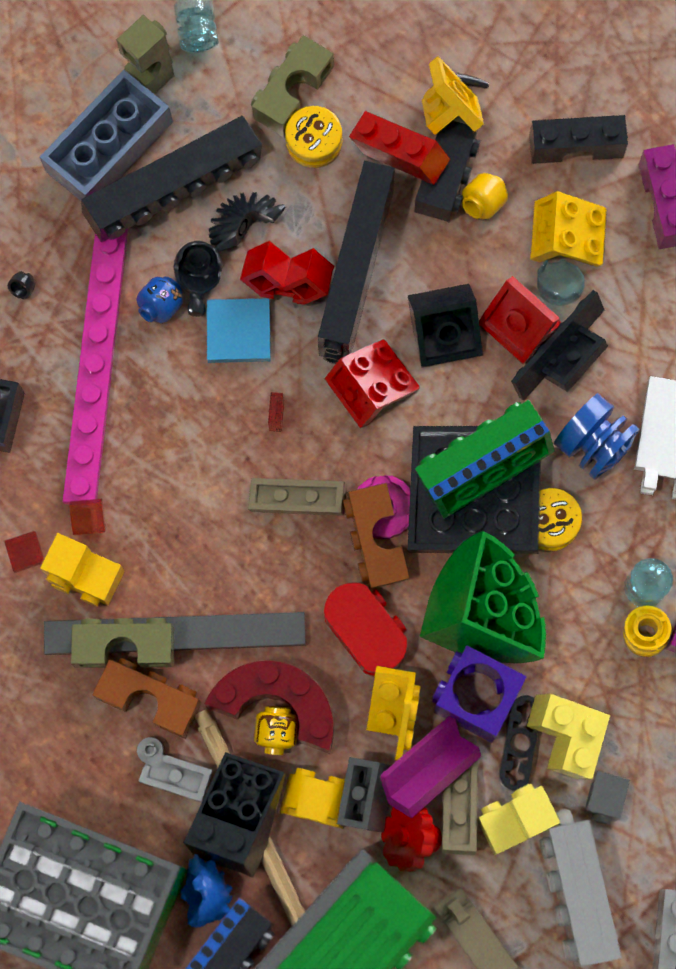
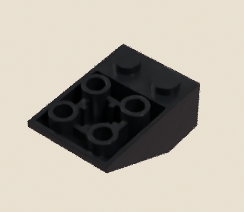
M225 752L183 842L193 856L198 854L203 860H213L217 865L253 877L267 847L286 775L285 772Z

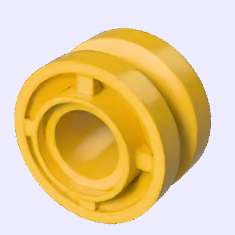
M640 606L634 609L627 616L624 625L623 638L626 646L634 654L642 657H651L661 653L667 646L671 634L670 620L661 609L654 606ZM641 626H650L655 630L656 634L652 637H644L639 633L638 629Z

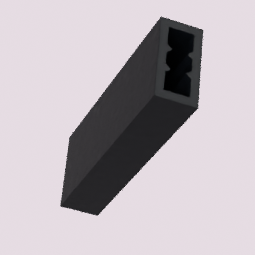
M368 161L363 163L318 333L319 356H322L329 363L336 364L340 358L351 354L353 351L394 193L395 167Z

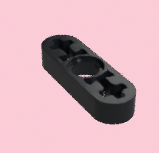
M529 695L520 696L514 701L508 719L498 777L501 786L511 792L526 786L530 778L538 730L532 729L531 732L525 728H513V722L518 725L521 724L522 713L517 712V707H522L524 702L530 704L529 708L532 709L535 698ZM516 734L526 736L529 740L528 750L523 753L515 752L510 744L511 738ZM507 755L515 759H527L526 765L522 762L519 763L518 774L523 775V780H518L515 785H511L510 778L505 777V772H510L514 761H507Z

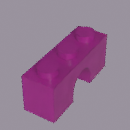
M674 144L643 150L638 164L645 193L651 192L653 199L654 217L652 223L659 250L676 247V150Z

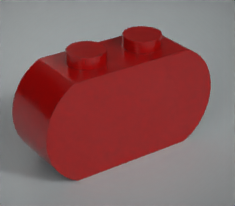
M346 583L334 589L328 596L324 606L325 623L364 674L375 677L377 666L398 669L406 655L407 638L404 635L407 631L406 627L396 615L391 618L384 607L387 606V603L377 590L371 592L366 585L361 583Z

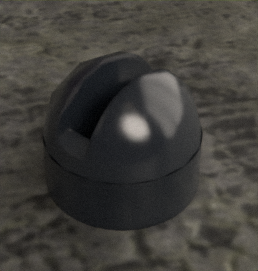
M19 271L12 276L7 286L15 297L27 299L35 288V280L30 273L25 274L23 271Z

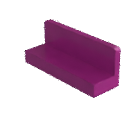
M448 716L380 776L388 804L410 818L415 816L481 757L479 747L460 736L456 719Z

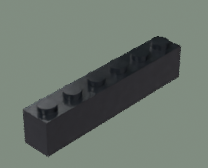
M242 115L81 199L82 214L100 242L107 239H116L135 224L143 225L154 214L162 210L169 211L173 209L184 198L198 196L207 186L215 182L222 183L226 181L237 170L251 168L261 158L262 143Z

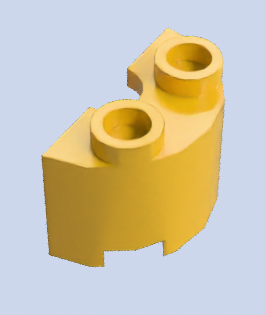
M296 768L295 774H289L279 813L343 829L344 825L337 824L345 780L329 776L328 781L316 779V772L302 768Z

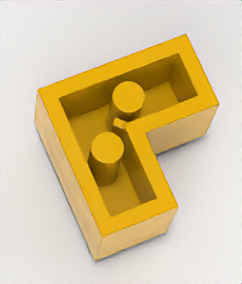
M60 533L56 534L40 567L47 576L46 581L52 583L51 586L66 594H69L70 590L82 594L81 600L98 607L99 603L109 606L125 572L120 564L92 553L87 545Z

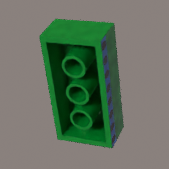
M527 400L524 403L517 402L509 406L505 410L504 415L494 421L492 419L484 421L476 428V432L466 438L464 436L456 438L448 445V449L438 455H428L415 470L428 495L443 519L554 453L555 450L549 429L530 400Z

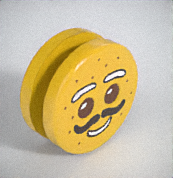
M308 106L299 109L290 117L286 125L285 138L287 150L290 156L302 166L318 168L328 165L335 160L342 148V127L339 119L333 112L324 107Z
M557 488L542 489L540 492L539 549L544 551L561 550L570 545L576 538L582 524V512L575 498L566 491Z

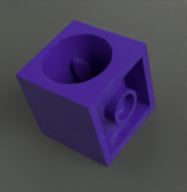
M466 646L463 653L456 651L446 672L451 675L449 681L441 680L433 695L431 702L436 704L434 713L445 719L448 716L456 719L458 726L493 743L527 676ZM476 673L488 676L494 681L496 694L500 695L498 707L492 712L488 709L476 715L464 711L459 706L460 702L457 694H453V684L463 675L471 676Z

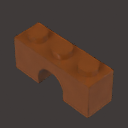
M387 483L346 492L348 499H344L342 502L346 518H352L355 530L350 531L354 551L360 549L363 561L357 563L361 581H367L368 586L373 588L409 579L402 547L381 548L375 543L372 536L373 527L379 519L394 515Z
M120 658L118 663L109 659L92 696L99 701L126 712L131 701L136 696L150 694L156 697L158 702V710L152 723L185 739L202 704L198 698H195L197 692L180 684L177 689L166 685L167 678L152 671H149L148 676L136 671L138 667L136 664Z

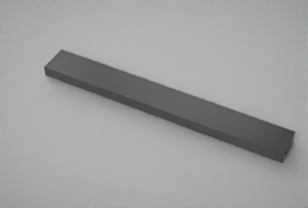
M304 612L152 617L164 618L166 623L173 625L174 651L306 646ZM148 618L129 619L134 620L133 624H146ZM100 619L101 624H114V619ZM81 620L44 621V654H71L72 624H81ZM130 642L118 643L110 651V653L138 652L136 645Z

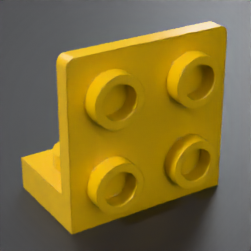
M559 191L536 200L534 203L530 260L541 263L561 255L596 267L601 266L604 254L606 208Z
M377 666L366 730L399 736L395 756L397 761L402 757L403 750L409 751L411 748L421 686L414 685L415 672Z

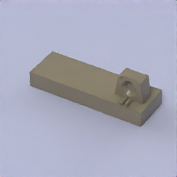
M251 478L248 510L262 513L344 516L342 500L346 499L347 484L344 481Z
M478 760L443 790L442 854L476 855Z
M461 887L433 907L477 969H520Z

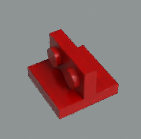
M513 276L505 281L479 319V325L522 364L532 357L540 344L552 336L559 324L562 323L554 312Z

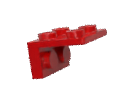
M384 339L340 358L324 378L360 428L369 425L384 407L417 392L420 388Z

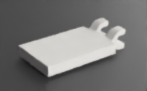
M650 376L634 470L643 471L640 488L641 494L653 495L657 487L658 476L675 479L671 498L676 500V381Z

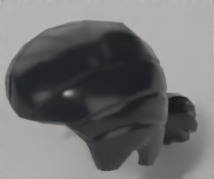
M193 241L185 244L176 254L173 265L177 283L182 289L190 293L187 310L188 314L194 317L204 316L206 310L203 301L204 293L218 285L223 268V261L217 249L204 241Z

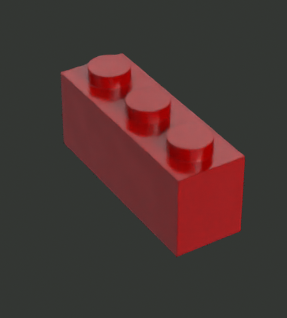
M367 111L363 113L349 135L350 139L364 155L395 167L432 185L436 183L450 161V158L436 140Z

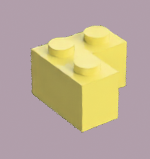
M553 694L536 695L527 727L556 737L547 769L575 779H593L610 715Z
M532 783L514 791L511 794L513 800L501 806L498 800L481 809L483 815L478 817L477 821L494 856L560 823L542 785L534 789Z

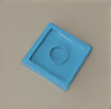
M269 298L207 300L208 363L271 362Z

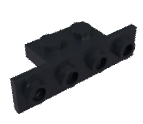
M592 290L585 299L581 300L574 312L564 322L559 324L555 333L545 344L537 349L530 361L517 371L511 382L520 399L524 401L544 378L568 392L608 347L604 338L588 330L605 310L598 292Z

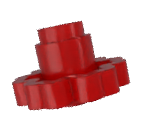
M426 807L421 809L412 818L398 809L392 808L391 817H386L384 833L381 832V839L386 843L383 848V856L387 859L390 867H398L400 871L414 872L416 869L423 867L424 857H429L432 853L439 850L442 843V834L440 829L434 826L433 819Z

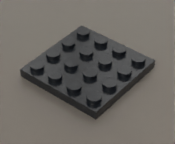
M413 426L408 528L409 553H453L466 539L484 531L502 542L514 554H539L541 460L443 519L425 490L415 468L420 466V462L428 455H438L448 449V445L456 438L462 436L466 438L476 432L478 426Z

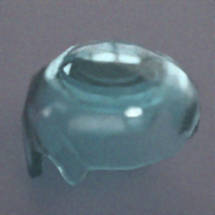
M565 259L554 263L546 260L537 270V289L543 300L551 305L563 306L574 303L581 297L585 288V279L578 266L567 262Z

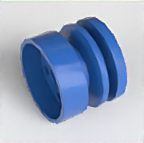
M599 393L595 394L584 404L559 433L553 443L568 457L574 456L582 449L585 452L579 464V467L585 469L595 460L597 463L589 473L594 480L606 471L611 470L624 457L640 430L635 424H632L623 433L620 432L628 419L625 416H621L611 424L608 418L612 414L614 406Z

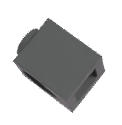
M596 771L593 775L584 812L592 814V821L610 825L611 820H620L630 780Z

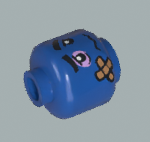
M166 276L150 279L136 297L139 314L148 322H168L183 304L182 289L179 284Z

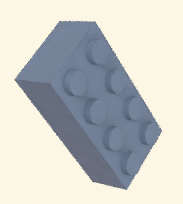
M123 69L40 156L45 172L81 201L86 196L117 181L173 123L170 107Z

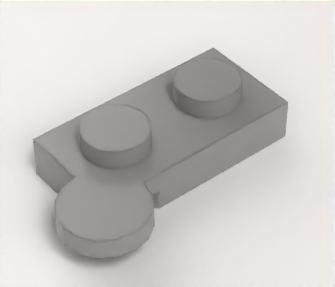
M148 737L140 741L137 746V755L145 763V766L142 769L138 782L202 803L213 770L163 755V745L156 738Z

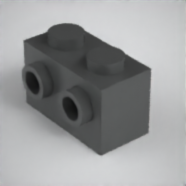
M349 757L337 824L384 833L389 804L380 776L391 765Z

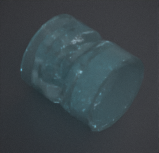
M178 0L174 5L177 25L180 26L177 29L180 48L187 52H203L214 48L219 40L216 23L214 22L215 15L212 0Z
M648 558L641 560L633 567L625 580L624 590L627 598L638 607L656 606L669 593L673 585L671 570L664 562L658 559Z

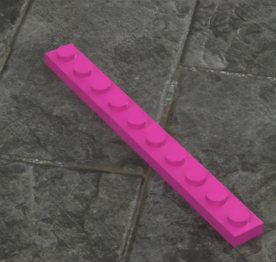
M129 228L120 237L113 240L107 239L100 242L96 234L94 237L63 503L68 505L96 507Z

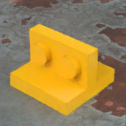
M437 56L429 63L433 86L427 90L422 99L427 128L436 135L457 116H460L474 132L484 125L477 96Z

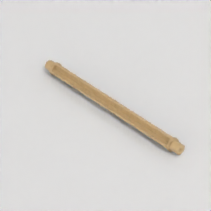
M208 709L197 713L195 718L200 726L198 730L201 732L218 768L225 752L229 753L216 720H212ZM269 836L261 862L291 925H293L304 914L305 910Z

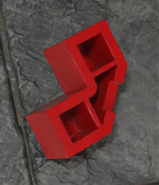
M269 240L247 251L240 280L260 297L274 299V295L292 297L293 303L305 305L328 295L334 265L314 248L290 258Z

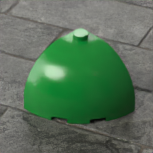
M481 531L466 539L452 553L443 566L428 600L420 637L453 652L459 651L463 653L466 646H469L500 663H529L544 659L546 627L545 618L540 617L536 601L539 594L529 573H523L513 559L514 553L495 537Z

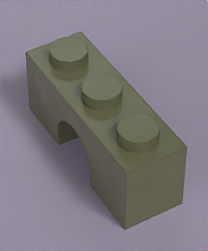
M143 14L116 41L120 54L129 61L124 66V70L155 94L174 77L173 60L169 53L170 46L167 43L166 30L158 21L154 20L151 22Z
M302 35L297 43L293 42L289 46L285 54V61L280 67L276 66L272 70L268 78L269 83L263 91L261 89L257 91L251 102L253 119L282 137H285L288 120L300 109V101L291 96L288 90L293 85L299 83L308 84L318 90L334 68V53Z
M129 618L114 619V624H101L100 619H81V624H72L71 664L75 668H105L109 661L111 649L118 643L130 642L137 647V663L141 668L174 667V627L171 623H166L164 618H148L146 624H133L134 620Z

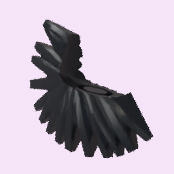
M252 192L249 202H247L244 193L240 194L241 199L236 195L233 196L234 201L229 198L226 199L228 204H220L222 208H217L215 211L221 217L211 218V223L217 225L209 228L211 245H217L215 249L218 252L239 245L252 223H255L257 220L264 223H274L286 206L282 204L273 207L276 199L274 197L269 199V195H265L257 202V192Z

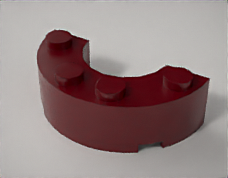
M256 661L242 665L218 681L204 703L207 709L238 720L244 709L255 701L264 699L282 701L290 706L298 717L300 724L299 743L328 754L331 752L334 725L329 702L323 690L313 678L290 664L278 661Z

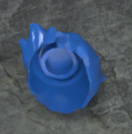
M198 854L189 859L186 885L180 890V898L187 901L190 905L187 912L188 925L195 928L223 919L231 910L228 904L233 899L232 895H229L232 891V886H229V884L225 885L223 877L225 873L217 871L215 861L205 862Z

